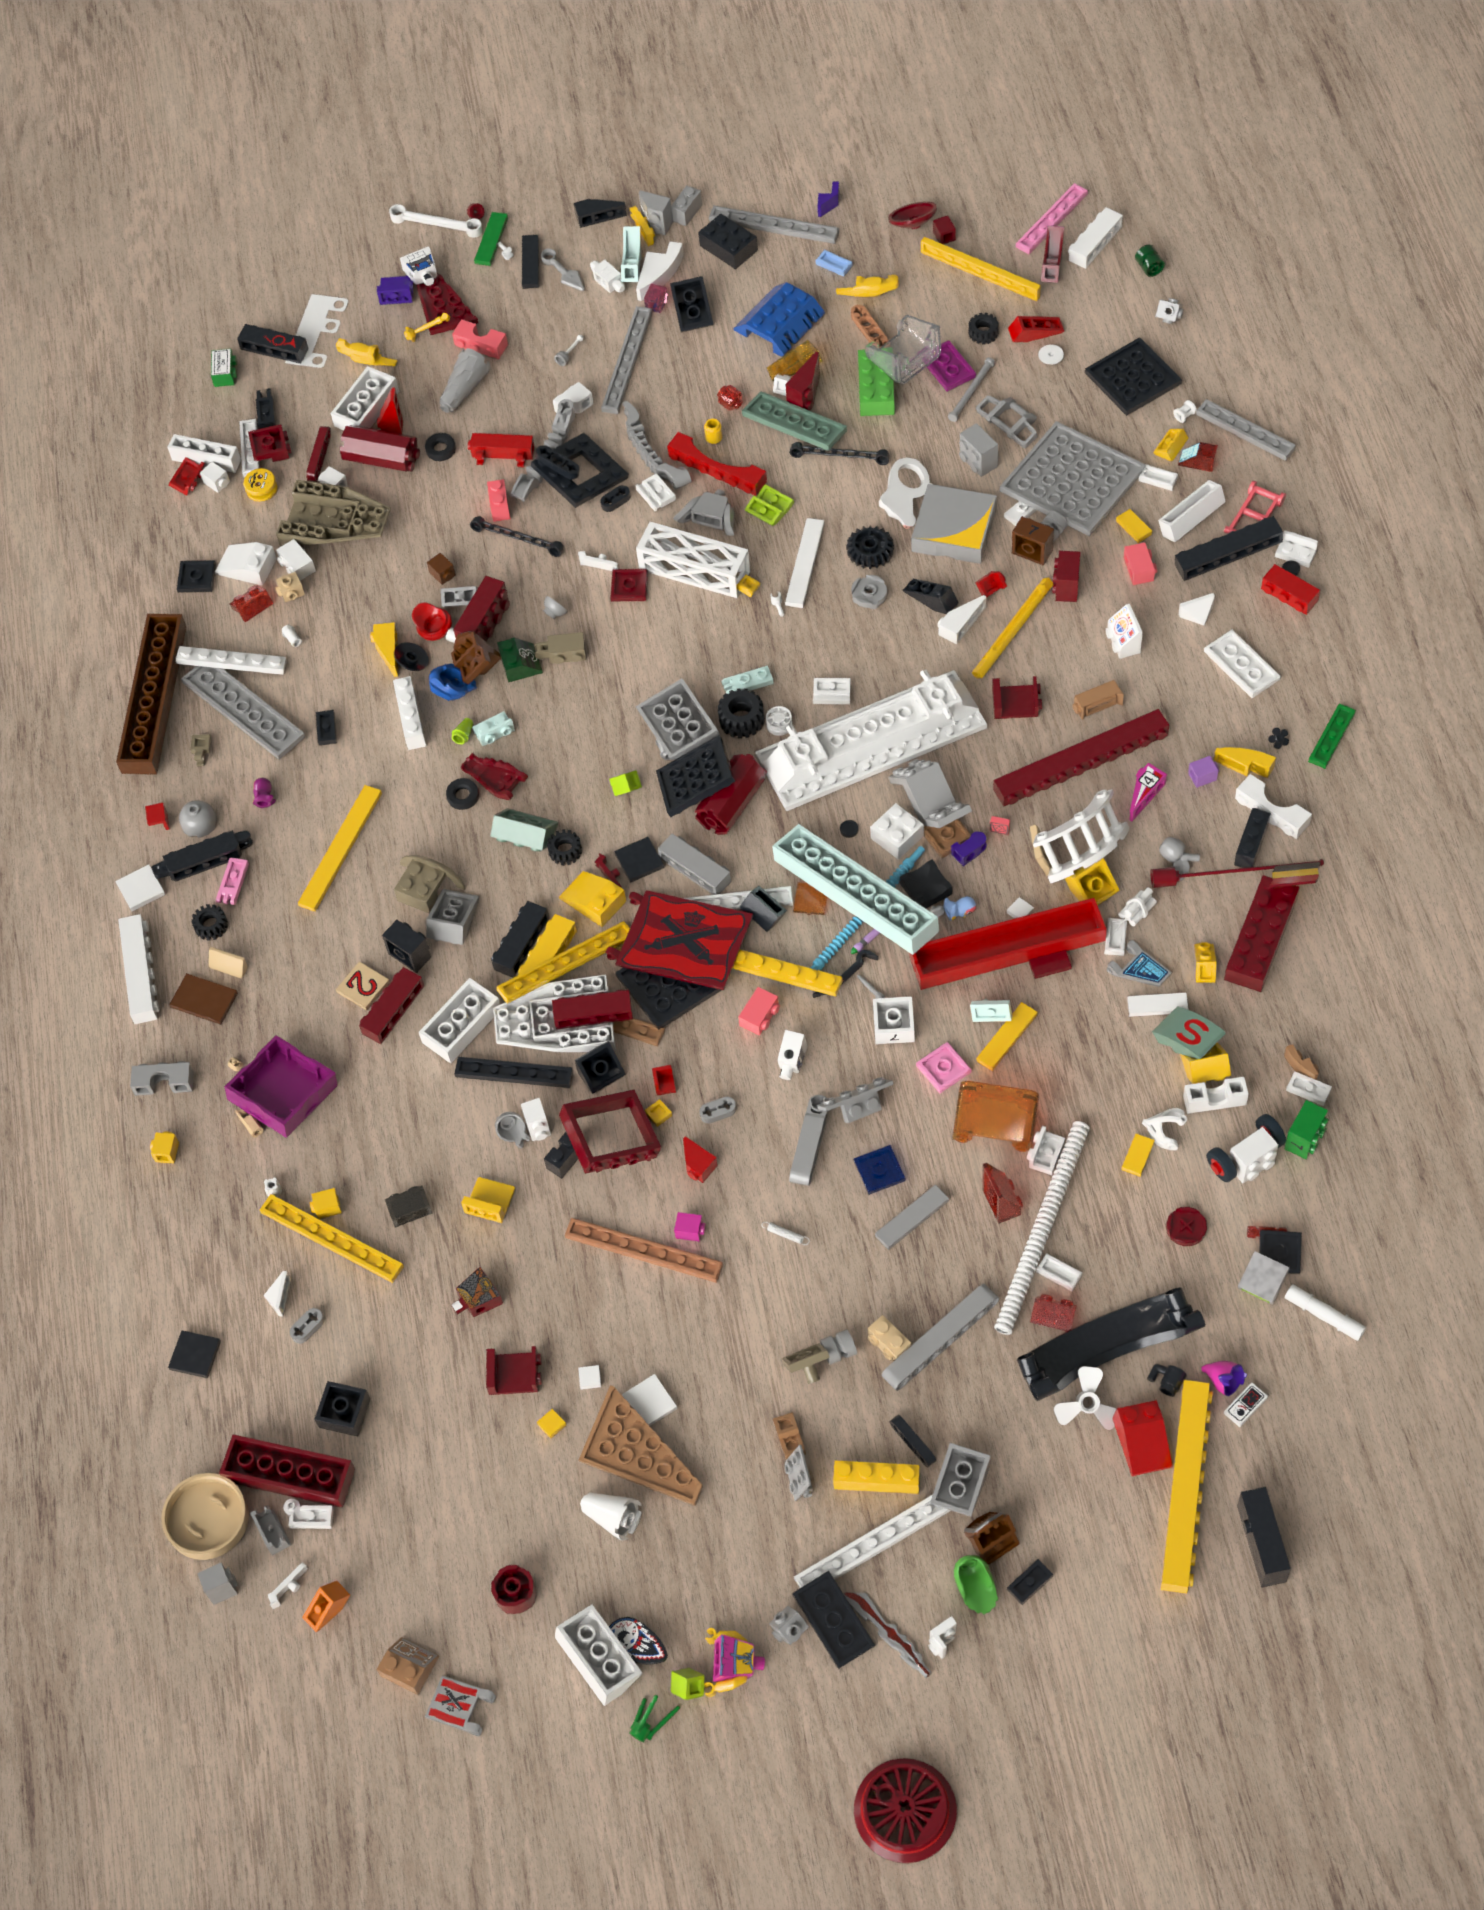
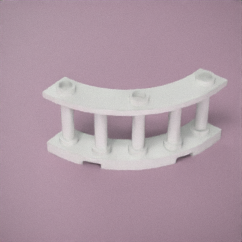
M1113 789L1097 792L1091 803L1083 811L1076 813L1074 818L1048 832L1043 831L1035 836L1034 848L1042 845L1052 866L1048 874L1050 883L1073 875V870L1082 866L1084 869L1091 866L1118 846L1117 841L1119 839L1123 840L1129 831V825L1127 822H1118L1109 802L1114 793ZM1103 808L1111 823L1110 827H1108L1101 810ZM1094 816L1104 835L1097 844L1087 823ZM1078 827H1081L1089 845V850L1079 855L1069 833ZM1063 836L1072 856V859L1064 864H1059L1050 845V841Z

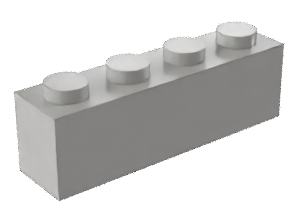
M672 833L658 848L659 857L662 861L712 895L720 894L731 883L730 871L725 866L718 865L712 857L705 856L697 847L690 846L680 836L677 837Z

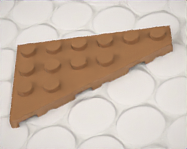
M610 1385L580 1455L579 1462L695 1506L703 1485L617 1389Z

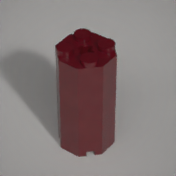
M356 425L345 426L341 435V441L344 442V445L340 446L342 460L413 472L414 463L420 456V449L417 448V438L415 436Z
M751 754L733 755L729 762L735 782L717 791L714 795L703 799L695 809V813H697L695 819L705 829L710 830L712 828L716 830L714 833L717 835L728 834L764 782L767 770L761 767Z

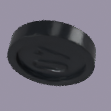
M1286 561L1282 566L1283 569L1295 576L1300 572V565L1296 561Z
M846 820L840 825V833L846 838L856 836L859 831L858 824L852 820Z

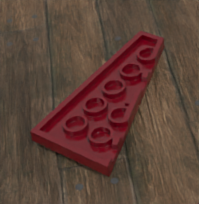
M438 272L437 277L433 278L434 283L427 286L424 282L416 284L427 323L439 316L441 317L443 313H447L450 316L449 321H443V323L428 328L430 336L455 330L461 319L479 324L478 318L471 313L468 306L464 305L462 299Z

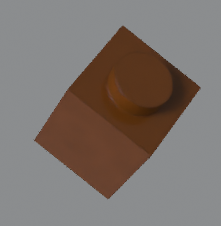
M442 553L427 561L429 573L440 584L443 585L456 576L453 564Z

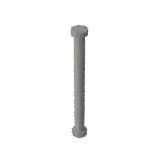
M986 358L984 366L953 412L948 414L949 420L953 422L958 420L959 413L990 367L995 365V361L992 358Z

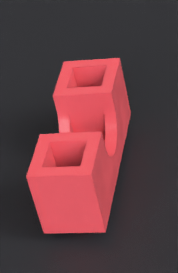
M462 319L452 333L456 346L475 350L488 357L499 359L508 346L506 333L491 329L487 335L479 336L477 325Z

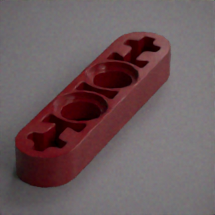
M320 426L307 467V481H318L331 438L330 427Z

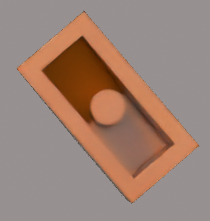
M337 1580L319 1587L303 1615V1619L315 1632H318L343 1609L350 1594Z

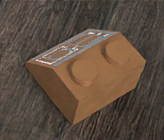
M401 1637L386 1651L376 1670L382 1678L419 1695L439 1655Z

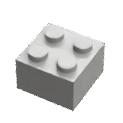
M977 423L960 433L959 456L963 462H966L971 467L973 472L982 477L998 467V444Z

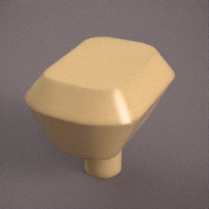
M231 1058L228 1062V1067L234 1071H239L243 1067V1063L237 1058Z

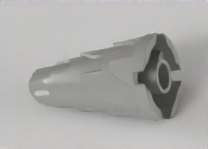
M467 348L466 351L462 349L459 353L448 384L440 397V408L444 412L449 413L453 412L455 408L457 409L463 399L470 394L473 388L489 372L491 368L489 361L485 364V357L477 351Z

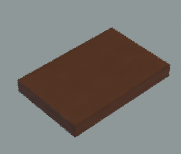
M186 973L169 1006L170 1008L221 1025L238 992L235 989Z

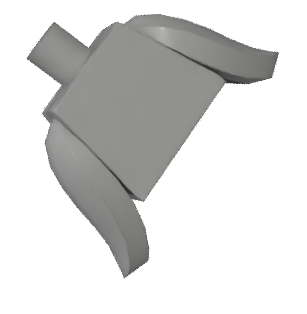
M717 489L715 494L705 492L702 496L693 498L673 518L679 523H686L692 520L693 523L720 530L724 529L726 535L734 536L735 512L732 505L728 503L725 492L721 489Z

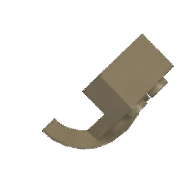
M420 855L404 856L400 860V865L407 867L394 888L397 901L430 914L438 899L437 890L446 876L454 882L456 887L465 890L464 883L459 875L440 862Z

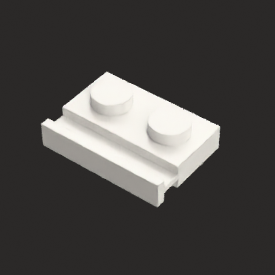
M657 473L642 481V484L636 485V490L654 511L676 500L675 494Z
M814 678L813 704H850V678Z

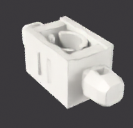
M603 260L601 263L598 261L591 262L590 266L595 281L609 293L614 290L620 293L624 291L625 287L621 281L620 272L606 260Z

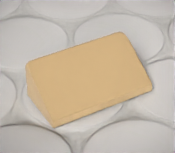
M213 947L209 949V968L243 978L248 969L243 957Z

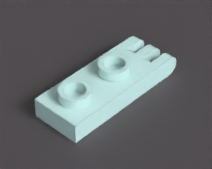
M768 666L724 678L721 681L727 694L731 690L737 691L738 688L751 691L774 684Z

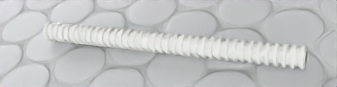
M1075 1121L1072 1124L1073 1127L1070 1129L1066 1140L1067 1143L1064 1145L1056 1170L1050 1181V1186H1048V1191L1043 1199L1044 1202H1042V1207L1037 1215L1038 1218H1036L1031 1235H1029L1025 1251H1023V1256L1020 1259L1021 1262L1018 1264L1014 1279H1012V1284L1009 1287L1010 1290L1007 1292L1006 1301L1003 1303L999 1318H997V1323L994 1326L999 1333L1005 1335L1012 1333L1014 1323L1017 1320L1016 1317H1018V1312L1021 1310L1020 1306L1023 1305L1027 1289H1029V1284L1032 1281L1031 1278H1033V1273L1036 1271L1035 1267L1038 1266L1044 1245H1046V1240L1049 1237L1048 1234H1050V1229L1053 1226L1052 1223L1055 1221L1061 1201L1067 1190V1185H1069V1180L1072 1177L1073 1169H1075V1164H1077V1159L1080 1156L1079 1153H1081V1148H1083V1143L1088 1135L1087 1132L1090 1130L1089 1126L1084 1122Z

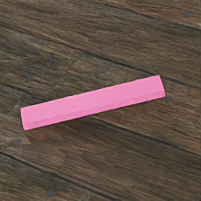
M1074 183L1016 243V248L1030 254L1046 238L1047 226H1057L1088 195V190Z

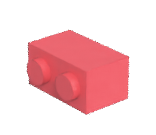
M504 479L487 482L493 522L511 519Z
M1146 543L1125 546L1123 558L1132 584L1137 585L1154 581L1157 567L1155 563H1152V553L1150 549H1147Z
M757 987L738 1017L739 1025L760 1036L762 1031L767 1030L771 1017L779 1011L778 996Z

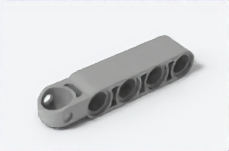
M814 1095L809 1100L791 1167L789 1182L807 1186L811 1184L828 1111L819 1110L817 1107L826 1099L823 1095Z

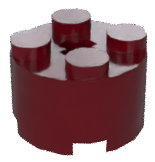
M507 1565L501 1568L491 1582V1592L498 1607L507 1614H520L533 1607L537 1596L536 1585L530 1572L519 1567V1565ZM516 1587V1591L512 1592V1588Z

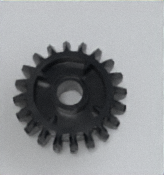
M870 525L869 528L863 526L862 530L856 529L855 533H851L847 540L846 550L848 558H850L852 563L855 562L856 566L861 565L863 569L865 567L871 569L875 566L878 569L879 565L884 566L885 562H889L890 557L893 555L894 544L889 532H885L884 528L879 530L878 526L872 528Z

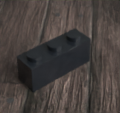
M1252 808L1236 851L1234 866L1241 868L1254 867L1269 826L1270 812Z

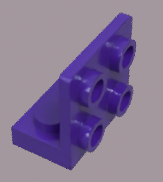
M408 276L381 278L380 286H377L380 305L413 303L414 282Z

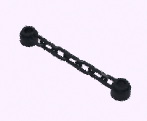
M800 442L793 443L789 451L790 455L794 458L802 457L803 453L874 459L879 465L888 464L890 454L885 449H881L878 452L831 448V453H825V449L803 446ZM848 452H854V455H848Z
M481 516L474 517L470 522V527L475 532H481L483 529L522 540L548 549V552L554 557H559L564 550V546L560 541L548 542L485 522V519Z

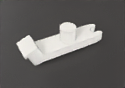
M585 551L578 552L580 565L609 571L619 568L617 567V562L606 560L607 556L604 554H600L598 558L586 556Z
M303 1562L273 1592L268 1594L272 1609L281 1606L279 1598L288 1589L293 1593L299 1590L300 1585L296 1581L308 1570Z

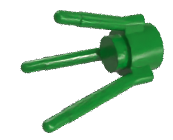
M658 1695L653 1697L645 1714L640 1719L647 1701L646 1698H643L635 1720L630 1727L631 1731L629 1734L642 1743L646 1739L650 1741L654 1734L675 1715L680 1707L676 1706L650 1731L651 1725L646 1720L658 1699Z

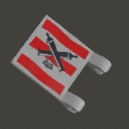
M442 1676L425 1717L466 1731L472 1735L480 1736L482 1728L479 1724L469 1722L478 1699L492 1704L496 1696L490 1690L481 1689Z

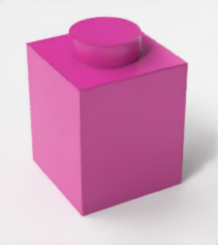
M678 1212L674 1228L676 1239L700 1242V1237L704 1235L706 1223L702 1221V1215Z

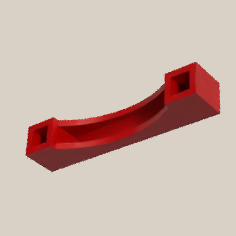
M677 432L667 445L668 456L671 459L684 463L688 467L695 468L701 473L708 474L717 480L726 482L730 486L737 487L748 494L757 496L767 483L766 470L752 464L750 467H737L719 463L701 453L694 446L693 438L681 432Z

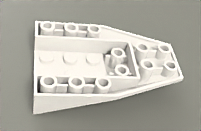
M606 974L547 983L508 1004L505 1002L494 1007L497 1044L553 1052H589L609 1041L614 1052L617 1053L613 1022L556 1030L553 1016L552 1000H557L561 997L572 998L578 995H595L599 992L609 993Z

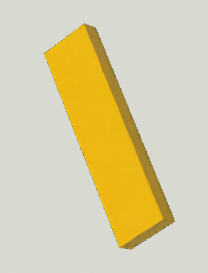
M1021 1002L1012 1013V1020L1006 1021L977 1056L976 1061L993 1071L1036 1018L1038 1012Z

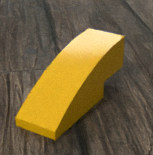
M1224 747L1216 748L1214 761L1245 776H1248L1250 771L1268 779L1275 767L1276 757L1251 749Z

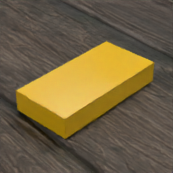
M1131 509L1116 517V522L1137 543L1152 535V530Z
M1135 1134L1122 1165V1170L1141 1177L1155 1140Z

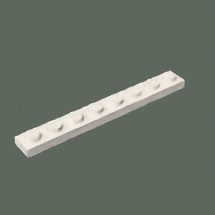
M931 1495L794 1576V1580L799 1588L827 1571L831 1573L835 1580L951 1510L930 1504L933 1496Z

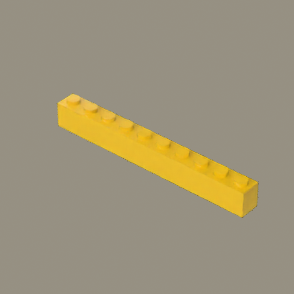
M1184 1380L1161 1590L1187 1594L1188 1587L1193 1586L1194 1574L1190 1573V1567L1195 1566L1196 1553H1192V1547L1197 1545L1198 1532H1194L1195 1524L1199 1525L1200 1512L1196 1511L1197 1504H1201L1202 1491L1198 1490L1199 1483L1203 1484L1204 1471H1201V1463L1205 1464L1207 1451L1203 1450V1443L1207 1444L1209 1431L1205 1430V1423L1209 1424L1211 1411H1207V1403H1212L1213 1391H1209L1210 1383Z

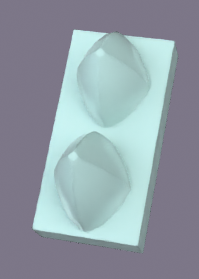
M983 999L981 1001H972L970 1004L973 1022L1012 1020L1010 1000L989 1001L988 999Z

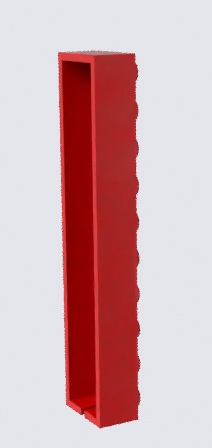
M1095 898L929 941L913 955L910 953V961L914 972H916L920 990L1029 962L1030 959L1104 942L1106 941L1107 929Z

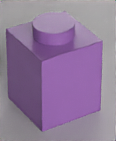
M1210 756L1189 763L1188 774L1196 788L1217 780L1219 766L1216 761L1213 762Z

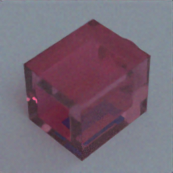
M651 284L644 297L645 307L652 308L653 312L661 313L668 300L667 287Z

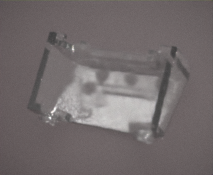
M906 315L897 323V335L880 348L879 344L874 341L865 346L866 356L896 383L905 384L939 357L941 353L940 326Z

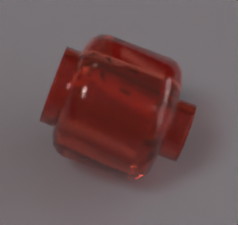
M732 385L723 386L717 394L718 403L729 411L740 408L743 403L742 393Z

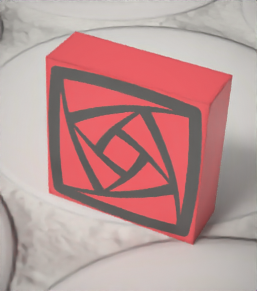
M992 816L990 832L1008 835L1010 820Z

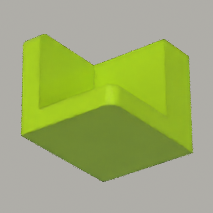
M637 770L609 779L615 796L642 788Z
M691 1668L671 1671V1693L685 1700L703 1697L705 1675Z

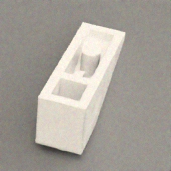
M983 595L942 617L938 622L939 636L958 644L985 610L986 596Z

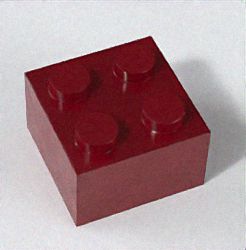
M1059 550L1058 558L1055 557L1052 594H1056L1055 601L1077 602L1080 551Z

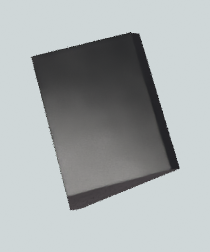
M609 1041L575 1060L577 1072L592 1094L626 1075Z

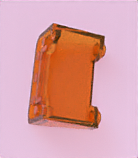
M962 1081L959 1087L952 1140L967 1143L972 1140L973 1136L1012 1141V1146L1017 1151H1029L1033 1146L1039 1110V1094L1029 1089Z

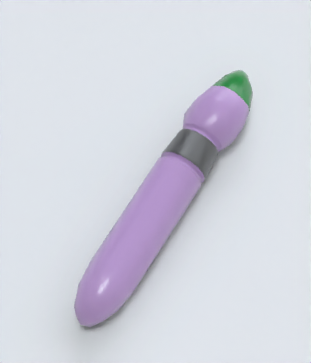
M876 929L869 932L859 943L853 946L851 954L860 952L880 932Z

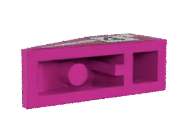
M1150 763L1144 768L1141 767L1136 774L1137 779L1129 816L1131 822L1166 785L1167 774Z

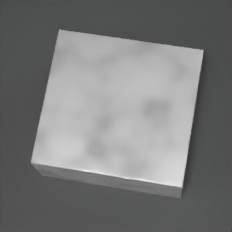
M1254 1251L1238 1288L1273 1305L1290 1269Z

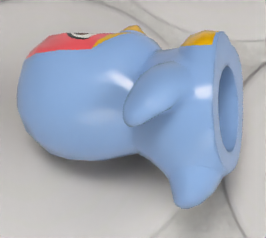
M969 896L962 897L956 902L946 898L943 907L949 920L952 921L957 916L965 918L966 915L974 912L976 903Z

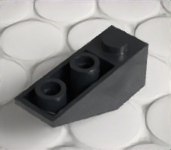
M913 579L903 589L904 593L935 612L947 614L959 603L951 586Z

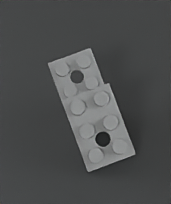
M916 759L909 762L908 767L894 770L892 772L893 775L888 777L891 784L903 785L918 820L924 826L941 828L972 812L969 804L956 803L938 762H931V760L919 761Z

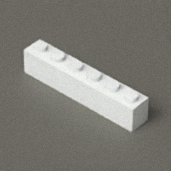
M141 914L120 918L118 921L130 1016L134 1024L157 1020L159 1005L154 997L157 995V989L152 981L155 979V973L150 966L153 963V958L148 950L151 947L150 938L146 934L149 931L148 923L143 920Z

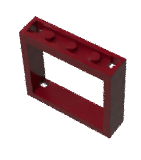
M635 1089L563 1104L559 1113V1117L585 1174L591 1172L598 1173L609 1168L616 1169L628 1164L634 1165L641 1161H651V1159L657 1158L662 1148ZM629 1108L646 1145L593 1157L576 1119Z

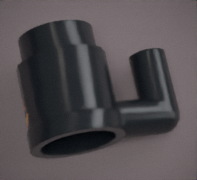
M1154 1364L1147 1380L1155 1382L1158 1374H1163L1159 1390L1167 1396L1174 1397L1176 1392H1179L1187 1374L1182 1369L1173 1365L1166 1367Z

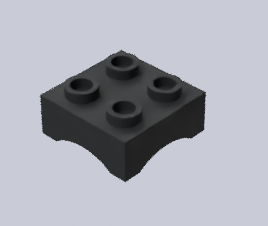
M933 859L917 870L900 876V885L908 896L925 909L953 894V886L942 875Z

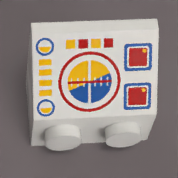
M1130 604L1125 605L1108 620V628H1106V635L1108 639L1111 638L1113 651L1114 653L1117 652L1120 659L1141 652L1142 630Z

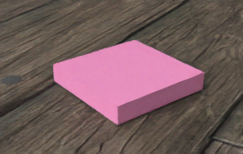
M948 1042L916 1062L918 1069L939 1093H942L971 1073V1068Z

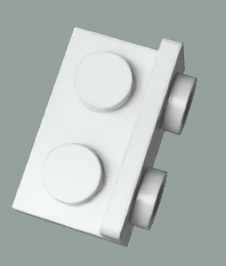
M1284 531L1283 542L1279 544L1275 557L1286 561H1296L1299 565L1309 568L1316 554L1318 541L1294 532Z
M952 1616L930 1631V1644L928 1646L935 1656L939 1655L941 1659L946 1656V1645L955 1638L957 1623Z

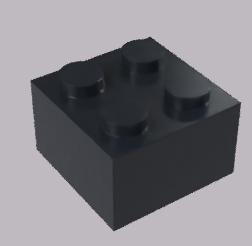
M396 919L382 934L388 954L415 973H418L431 958L430 948L427 945L425 935L412 930V927L406 922L402 923Z
M327 1381L314 1420L321 1429L358 1437L371 1398L366 1389Z

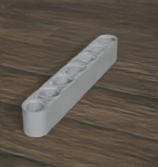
M985 1284L980 1285L883 1371L881 1376L896 1391L903 1388L997 1304L999 1297Z

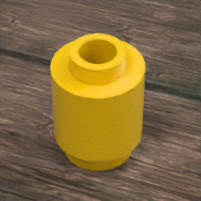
M714 418L707 420L704 425L705 439L710 444H717L722 440L721 423Z

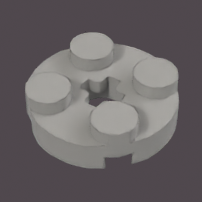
M866 575V578L861 579L860 577L856 579L851 588L853 602L861 607L877 609L887 597V586L882 578L875 575ZM870 589H872V593H866V592H865V591H869Z

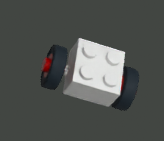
M1263 1114L1257 1118L1255 1122L1257 1131L1232 1147L1230 1155H1227L1219 1147L1211 1149L1206 1154L1211 1169L1222 1181L1230 1182L1236 1176L1242 1183L1248 1180L1252 1181L1259 1175V1172L1264 1169L1269 1170L1275 1164L1277 1149L1286 1143V1136L1279 1123L1272 1116Z

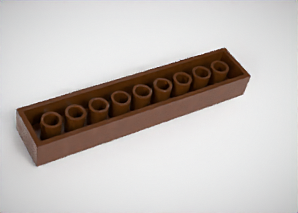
M147 613L116 760L121 774L157 775L179 664H176V656L179 646H183L187 628L182 614Z

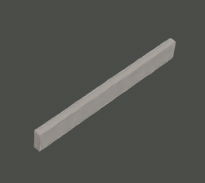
M714 205L709 215L710 222L722 213L744 228L835 244L839 234V228Z
M639 306L635 308L601 407L602 412L619 413L653 313L652 308Z

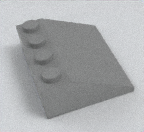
M683 679L636 706L671 760L683 756L720 735Z

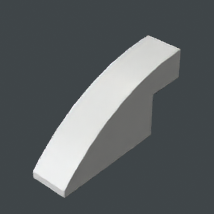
M669 242L666 254L646 253L636 288L638 301H642L657 292L672 278L684 255L683 243Z

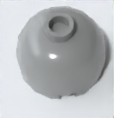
M200 800L188 802L183 806L179 814L182 830L190 837H192L191 835L198 838L209 835L216 827L217 816L212 806L207 802Z

